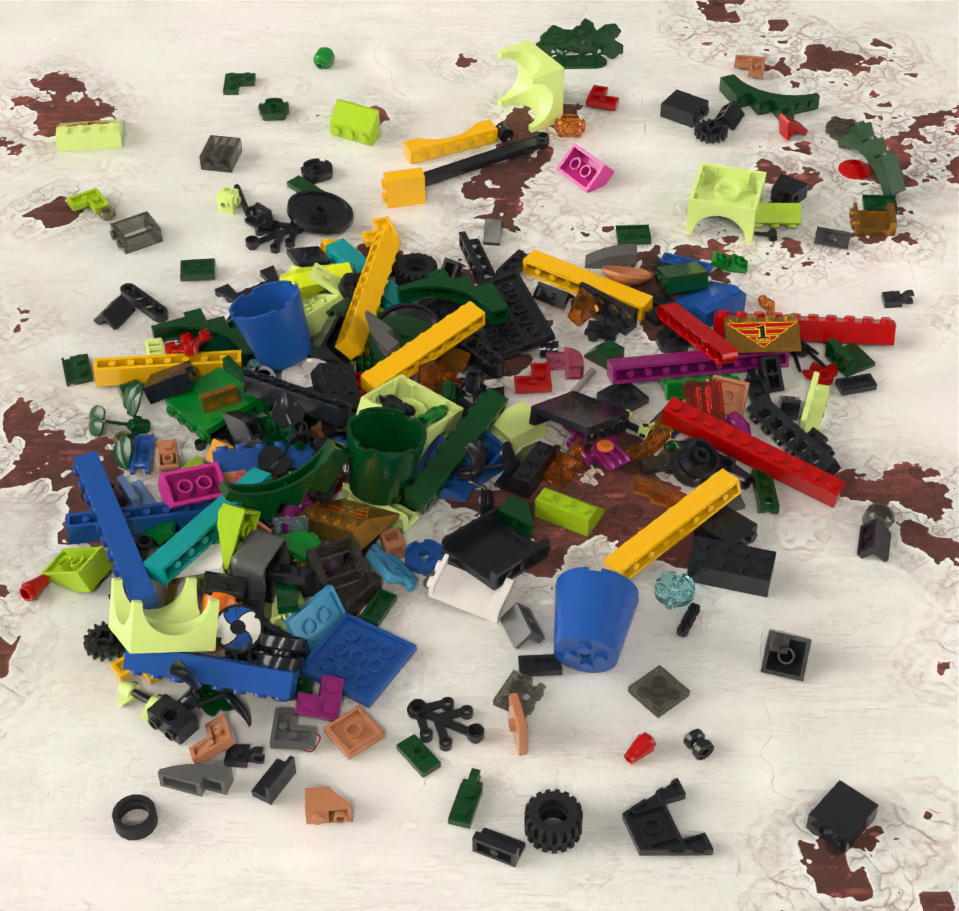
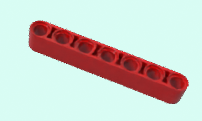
M672 302L657 307V316L660 321L720 366L738 360V351L735 346L678 303Z

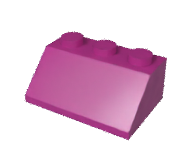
M576 143L572 145L556 169L587 193L606 185L615 172Z
M218 462L160 473L158 489L163 502L172 509L217 499L222 495L218 487L224 481Z

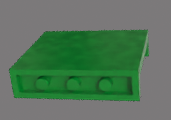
M220 367L196 380L191 390L165 399L168 415L177 419L179 424L185 425L191 433L194 432L200 440H204L210 445L212 443L210 434L226 425L223 413L234 410L245 413L253 407L255 408L254 411L258 414L265 411L262 399L243 393V383ZM235 383L241 402L205 414L199 395Z

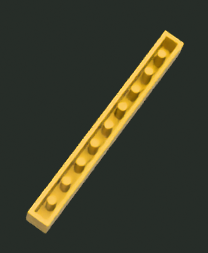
M384 228L374 237L335 348L350 360L356 356H361L365 351L364 346L368 341L370 332L365 312L368 310L377 316V308L381 304V297L385 293L384 288L389 281L388 276L392 272V265L396 261L395 256L400 249L401 240L387 228Z

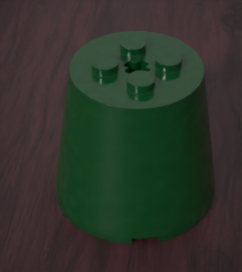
M391 407L362 409L358 415L351 416L347 422V449L350 453L348 459L349 489L359 500L372 505L386 506L396 504L404 499L405 495L403 492L407 485L411 484L426 442V428L416 417L412 419L405 415V411Z

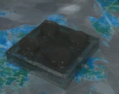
M661 665L628 686V693L657 718L664 715L690 695V690Z

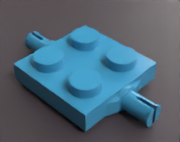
M373 544L370 548L371 551L365 557L371 563L370 566L382 575L381 578L389 584L398 583L404 586L408 592L414 591L419 579L397 555L388 554L377 544Z

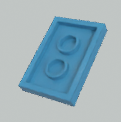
M326 585L299 608V612H294L283 622L291 635L308 639L309 652L311 653L346 611L333 585Z

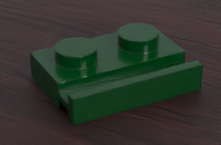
M863 194V210L886 211L887 203H894L897 215L896 195Z
M649 224L616 225L615 231L618 245H651Z
M215 258L181 260L180 280L215 279Z
M88 353L70 356V359L66 360L61 358L67 387L72 383L78 385L93 382Z

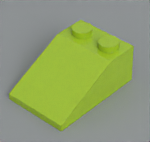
M223 503L222 507H220L217 525L224 569L232 570L231 559L251 531L256 530L261 514L260 511Z
M102 546L64 548L39 576L44 574L49 578L50 582L75 592L89 593L94 591L98 587L97 584L109 575L114 563L109 562L106 551Z

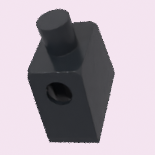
M781 173L772 186L770 200L772 203H799L807 197L808 183Z

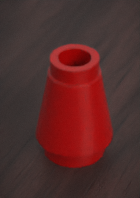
M41 574L23 583L19 593L25 601H34L47 587L50 580L46 575Z
M646 732L642 735L638 734L624 754V758L633 765L654 751L656 746L655 740Z

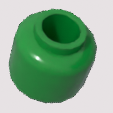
M328 47L319 48L313 57V62L319 69H329L335 60L333 51Z

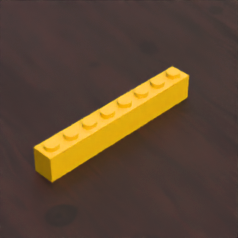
M534 249L523 259L524 274L575 295H579V284L583 281L637 310V320L642 321L645 318V312L652 309L653 296ZM585 290V294L590 296L589 292ZM598 297L600 302L604 304L603 300L600 297Z
M471 301L460 306L458 310L447 315L439 323H435L430 329L419 334L414 340L407 342L389 357L379 361L371 369L366 370L361 375V388L369 393L400 374L408 378L483 327L485 325V312Z
M229 350L197 352L190 356H185L184 353L94 358L93 373L96 387L117 386L137 379L139 383H146L151 374L188 360L197 368L198 377L196 380L218 367L223 369V358L227 355L242 370L244 366L242 351Z
M723 468L716 474H713L707 481L683 497L682 500L669 508L643 530L639 531L613 553L609 554L604 559L606 569L617 572L629 580L740 495L739 479Z

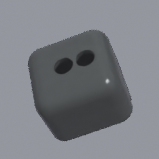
M257 529L251 531L231 559L232 575L247 577V594L266 591L270 600L273 601L276 596L275 581L268 580V572L277 563L291 565L288 539Z

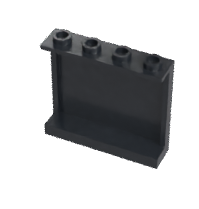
M571 391L532 405L529 424L536 426L549 420L584 433L583 445L587 446L626 430L630 422V412L577 391Z
M495 507L463 527H459L456 531L446 535L441 542V554L443 556L448 554L450 561L494 591L503 586L506 577L514 579L548 558L551 543L546 538L535 543L499 519V507Z

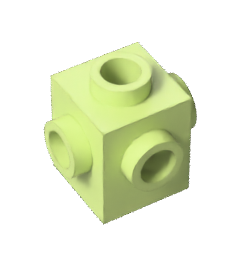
M223 186L216 194L219 212L234 214L237 211L241 202L238 189Z

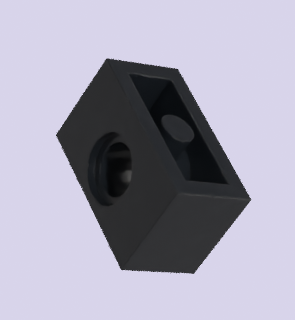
M164 694L147 709L149 725L154 730L158 729L164 733L168 740H174L179 745H182L199 729L197 715L167 694Z

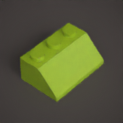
M337 99L330 119L331 135L372 146L381 137L379 110Z
M801 203L759 204L755 228H763V225H770V228H780V225H787L786 228H797L801 224Z
M544 487L535 499V517L587 537L605 513L604 508Z

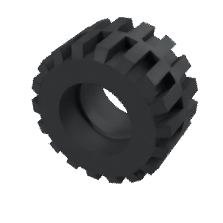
M418 252L399 257L394 265L395 283L401 286L427 278L428 272L437 270L436 260L432 256H428V254Z
M547 789L545 793L540 791L536 793V797L532 796L529 799V803L525 807L524 832L529 843H534V848L537 850L542 848V852L545 853L552 851V854H557L559 850L563 853L567 851V847L572 849L575 846V842L578 843L580 840L583 810H581L580 802L577 803V799L574 796L569 797L568 792L564 791V793H561L559 789H555V791ZM548 818H557L562 820L563 822L554 825L548 824L544 822V820Z

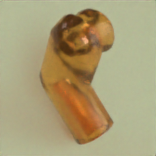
M761 295L758 298V302L766 310V314L775 312V302L767 298L766 295Z

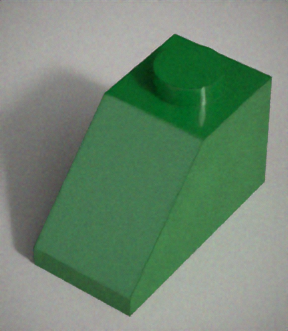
M303 530L278 535L288 539L290 556L306 566L310 565L322 548L320 537L313 532L308 533Z

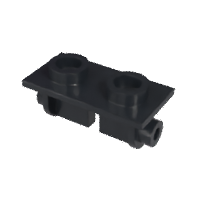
M390 394L386 395V397L379 395L380 403L383 407L403 410L405 415L409 417L415 415L416 410L414 406L406 402L403 403V400L395 395Z

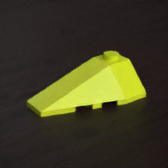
M349 262L321 265L339 278H342L346 273H353ZM312 267L296 268L280 275V281L287 280L291 281L293 285L298 284L302 299L326 290L307 277Z

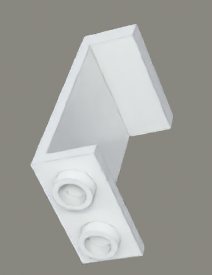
M219 543L211 545L175 578L204 574L205 571L231 575L232 570L224 569ZM151 579L158 593L163 594L166 585Z
M445 554L442 561L438 560L435 566V575L429 577L426 586L429 588L428 596L497 623L512 592L514 580L506 577L503 586L494 591L467 571L449 565V555Z

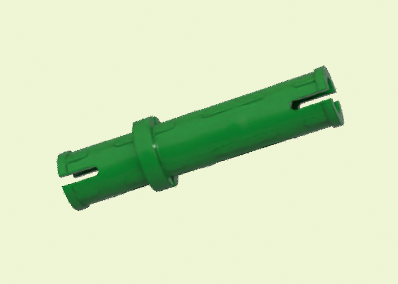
M443 404L437 407L433 406L429 411L418 415L417 419L424 426L434 421L438 422L447 415L445 411H448V408Z

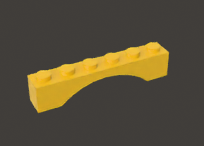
M489 119L477 122L469 130L453 137L444 139L415 138L404 141V156L412 165L498 142V129Z

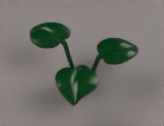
M145 383L132 384L125 389L123 406L127 409V414L133 417L128 422L104 420L106 411L100 405L92 407L89 413V432L94 437L102 434L104 423L124 425L132 432L121 436L120 441L115 442L113 447L115 463L120 468L130 470L133 451L130 437L147 434L150 430V421L136 415L140 407Z

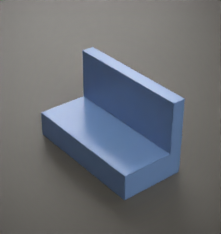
M123 474L116 477L118 490L129 506L156 503L140 479L129 483Z

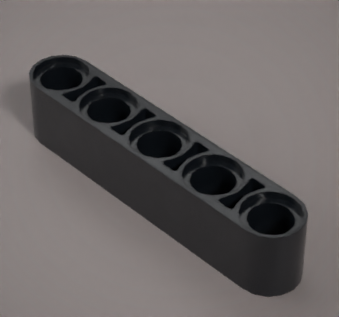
M471 334L453 347L455 351L490 377L499 379L506 374L503 357Z

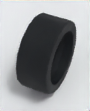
M141 794L126 796L118 801L113 808L112 819L115 830L124 839L140 840L146 838L157 826L158 816L154 802L147 796ZM135 809L145 810L149 814L146 820L137 825H126L121 821L126 813Z

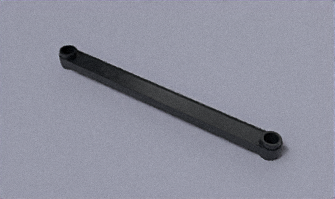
M539 132L536 136L423 172L425 186L534 150L546 149L550 143L549 134L547 132Z

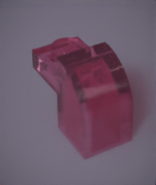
M564 347V352H546V362H549L550 370H564L565 380H580L583 377L584 362L583 356L579 351L570 347Z

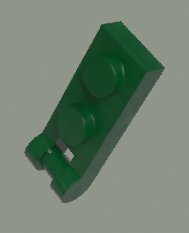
M752 469L750 475L754 477L752 484L757 501V512L778 514L780 506L773 477L766 475L758 469Z

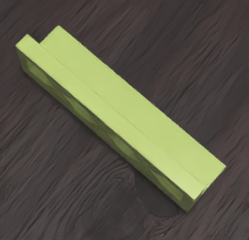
M814 372L800 420L799 427L806 433L812 427L818 431L820 430L831 386L818 384L819 372Z
M348 483L342 487L344 499L399 513L400 517L390 526L393 528L399 527L400 531L404 534L419 520V514L398 503L386 506L372 505L355 497L350 491Z

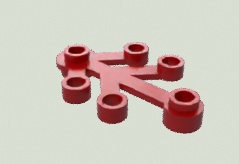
M206 328L199 331L197 338L191 332L180 335L181 344L176 345L172 341L164 345L167 354L182 352L185 356L196 354L199 352V345L212 338L209 329Z

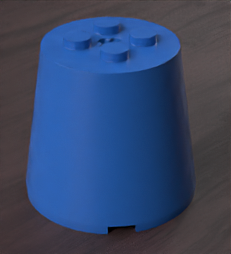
M287 280L265 283L252 288V293L246 296L242 294L233 301L229 307V314L261 366H268L274 370L285 369L303 361L311 353L312 344L298 284L293 285L291 281Z
M578 567L570 569L558 577L555 585L554 655L559 662L571 669L586 673L606 672L617 665L639 603V591L633 582L617 572L604 568L601 571L589 570V567Z

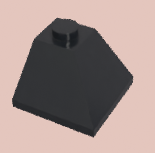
M770 629L761 672L803 682L812 639Z

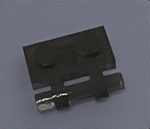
M513 670L494 697L493 705L509 712V694L517 692L526 718L534 711L536 702L540 701L544 696L546 686L543 683H539L535 687L532 685V677ZM525 694L530 695L528 700L522 699Z

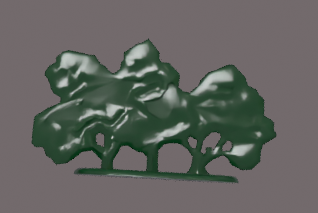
M586 18L581 22V25L572 29L573 33L571 35L565 33L561 27L552 25L547 29V32L540 36V41L536 43L537 47L552 57L564 69L602 68L607 65V60L601 55L615 59L619 54H623V44L615 41V38L621 33V29L618 28L617 24H604L596 30L594 23ZM559 47L563 54L561 52L558 53L556 48ZM571 51H575V52L578 53V55H566V54L569 53V52H571Z

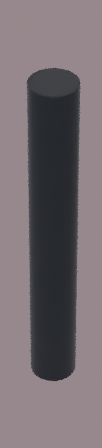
M235 184L234 189L239 190L240 204L244 211L249 206L240 185ZM251 211L244 212L245 216H251Z

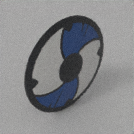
M235 604L224 608L218 613L216 642L221 648L229 652L234 650L243 651L247 648L252 649L259 643L261 632L264 631V625L260 614L255 609L247 605Z

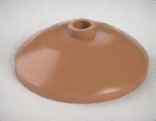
M620 265L602 266V272L609 279L631 287V285H641L651 280L654 275L651 271Z

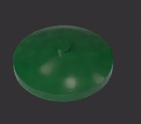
M408 314L392 315L381 319V321L392 328L394 337L399 342L401 348L407 342H411L419 334L433 326L423 318ZM369 332V351L378 362L383 361L386 357L377 348Z

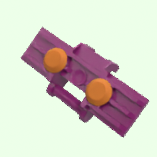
M562 425L572 435L566 441V446L572 448L584 460L587 466L600 462L609 472H612L632 462V459L618 446L617 438L614 435L590 444L593 448H591V454H588L580 446H584L585 434Z

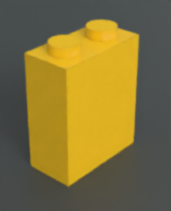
M422 167L383 172L381 187L384 189V192L381 193L382 202L386 203L387 209L426 204L425 176Z

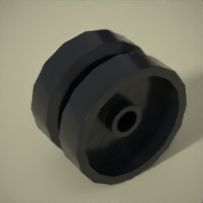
M698 437L687 439L669 459V467L673 476L680 483L688 487H698L717 471L720 465V458L716 449L709 442Z
M261 632L259 644L272 650L259 651L256 660L257 664L287 670L304 669L305 658L292 652L306 651L308 639L287 634Z

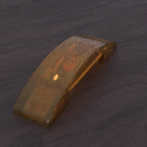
M663 411L654 420L656 428L641 444H632L625 452L631 459L641 460L652 456L670 438L674 429L661 423Z

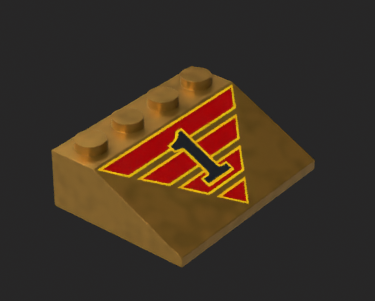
M784 314L783 317L765 315V317L757 318L756 315H748L746 318H739V316L724 318V339L735 346L738 353L801 351L799 322L797 316L793 314Z
M344 498L329 501L328 504L324 502L311 504L298 515L299 521L306 532H313L321 540L340 544L361 551L400 517L399 513Z

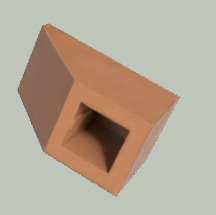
M177 440L157 441L159 471L179 469L180 459Z
M329 787L305 788L307 824L320 825L323 823L353 822L351 804Z

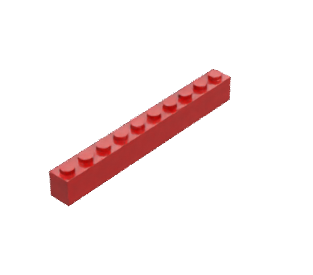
M718 310V312H714L713 331L724 337V318L729 316L746 318L748 315H756L758 318L765 317V315H775L776 317H783V313L773 312L772 314H765L762 311H755L752 314L743 310L730 313L728 310ZM790 313L797 316L800 338L804 341L827 342L828 339L834 338L839 343L894 345L896 323L889 317L874 319L870 316H863L860 319L851 315L839 318L837 315L831 314L826 315V317H819L818 314L801 316L800 313Z
M673 396L663 409L661 423L689 437L704 439L716 450L732 456L736 460L754 469H758L766 475H770L774 479L832 508L835 507L843 493L845 481Z

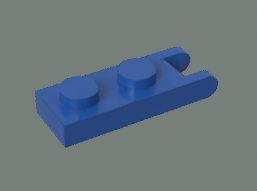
M135 435L130 475H135L136 469H145V473L150 474L155 445L154 435Z

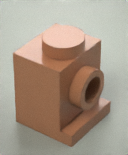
M399 527L382 531L379 535L383 551L391 555H397L400 559L405 558L406 547Z

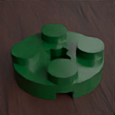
M268 98L265 100V103L258 105L259 115L263 121L285 120L290 111L289 103L287 101L286 103L283 102L281 98Z

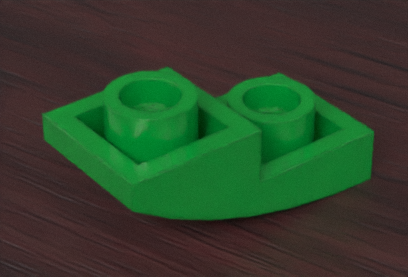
M715 250L712 254L711 265L733 273H746L748 260L735 253L728 257L726 254Z
M175 521L161 523L148 528L139 535H148L153 543L156 541L160 545L175 535L177 523Z

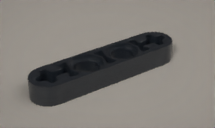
M125 283L120 287L121 294L134 307L153 321L163 323L168 320L167 308L136 285Z

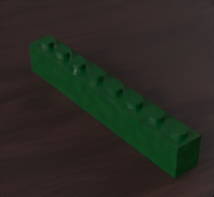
M490 387L485 393L481 392L477 398L476 405L470 406L466 413L467 416L459 420L455 431H450L445 444L441 443L435 452L436 455L427 460L426 468L416 474L412 485H407L403 492L405 495L403 503L424 515L456 474L457 467L463 465L469 457L464 446L472 441H481L505 411L509 399Z

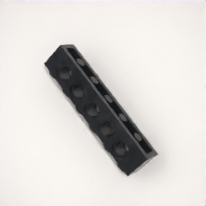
M764 394L760 395L747 408L750 413L749 419L755 425L759 423L761 430L767 436L771 434L773 436L772 440L779 447L783 445L786 453L833 476L841 469L835 458Z

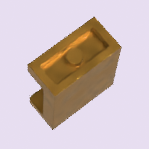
M857 202L853 203V208L849 210V218H851V228L854 229V235L895 236L897 218L894 203H887L886 211L858 210Z

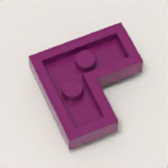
M322 675L319 695L298 692L294 715L333 722L339 718L344 679Z

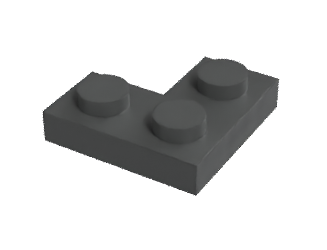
M275 708L269 742L270 749L314 750L317 728L296 726L298 716L294 715V708Z

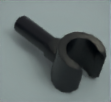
M774 228L768 232L754 231V236L768 237L771 242L778 240L777 230Z

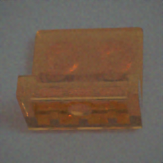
M453 347L436 359L434 367H429V370L422 368L419 375L440 383L452 381V383L457 384V388H460L462 379L458 378L457 375L459 372L465 373L471 354Z
M578 436L566 453H559L543 474V481L564 488L568 482L572 481L575 472L580 470L583 464L581 459L584 449L582 437Z

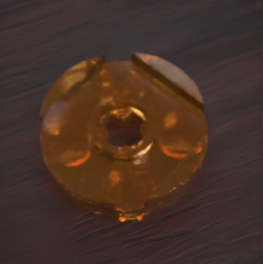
M565 114L560 119H555L554 129L558 137L580 138L585 131L586 122L584 119L583 121L579 119L578 115Z

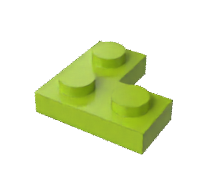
M97 188L66 198L67 204L73 211L82 210L89 206L95 214H98L102 207L110 206V203Z

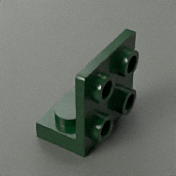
M834 338L827 340L825 357L831 363H834L845 377L875 366V361L857 344L851 343L842 346Z

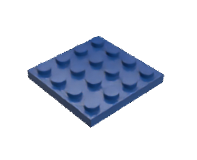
M346 612L305 659L304 669L298 671L299 674L319 684L322 675L343 678L342 695L370 709L414 655L417 647L407 640Z

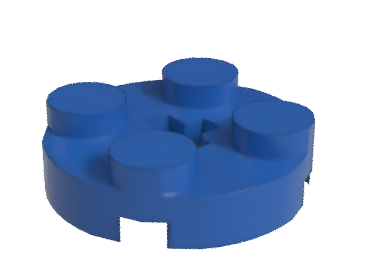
M424 539V542L419 543L418 540L410 543L405 549V565L411 571L427 577L434 570L438 560L442 561L444 557L441 554L442 545L431 539Z

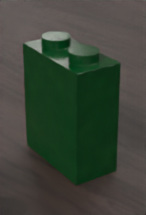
M697 261L657 267L655 280L667 294L708 288V271Z

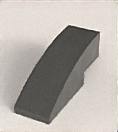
M638 244L615 245L591 252L586 255L585 268L602 269L604 265L636 266Z
M367 310L365 316L372 339L377 348L387 358L394 351L401 348L400 344L395 339L392 328Z
M183 764L162 768L158 771L160 786L201 797L205 790L227 795L234 781L231 767L216 764Z

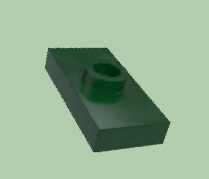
M378 588L359 618L379 627L397 601V595Z
M415 734L396 745L399 753L422 778L441 767V762Z

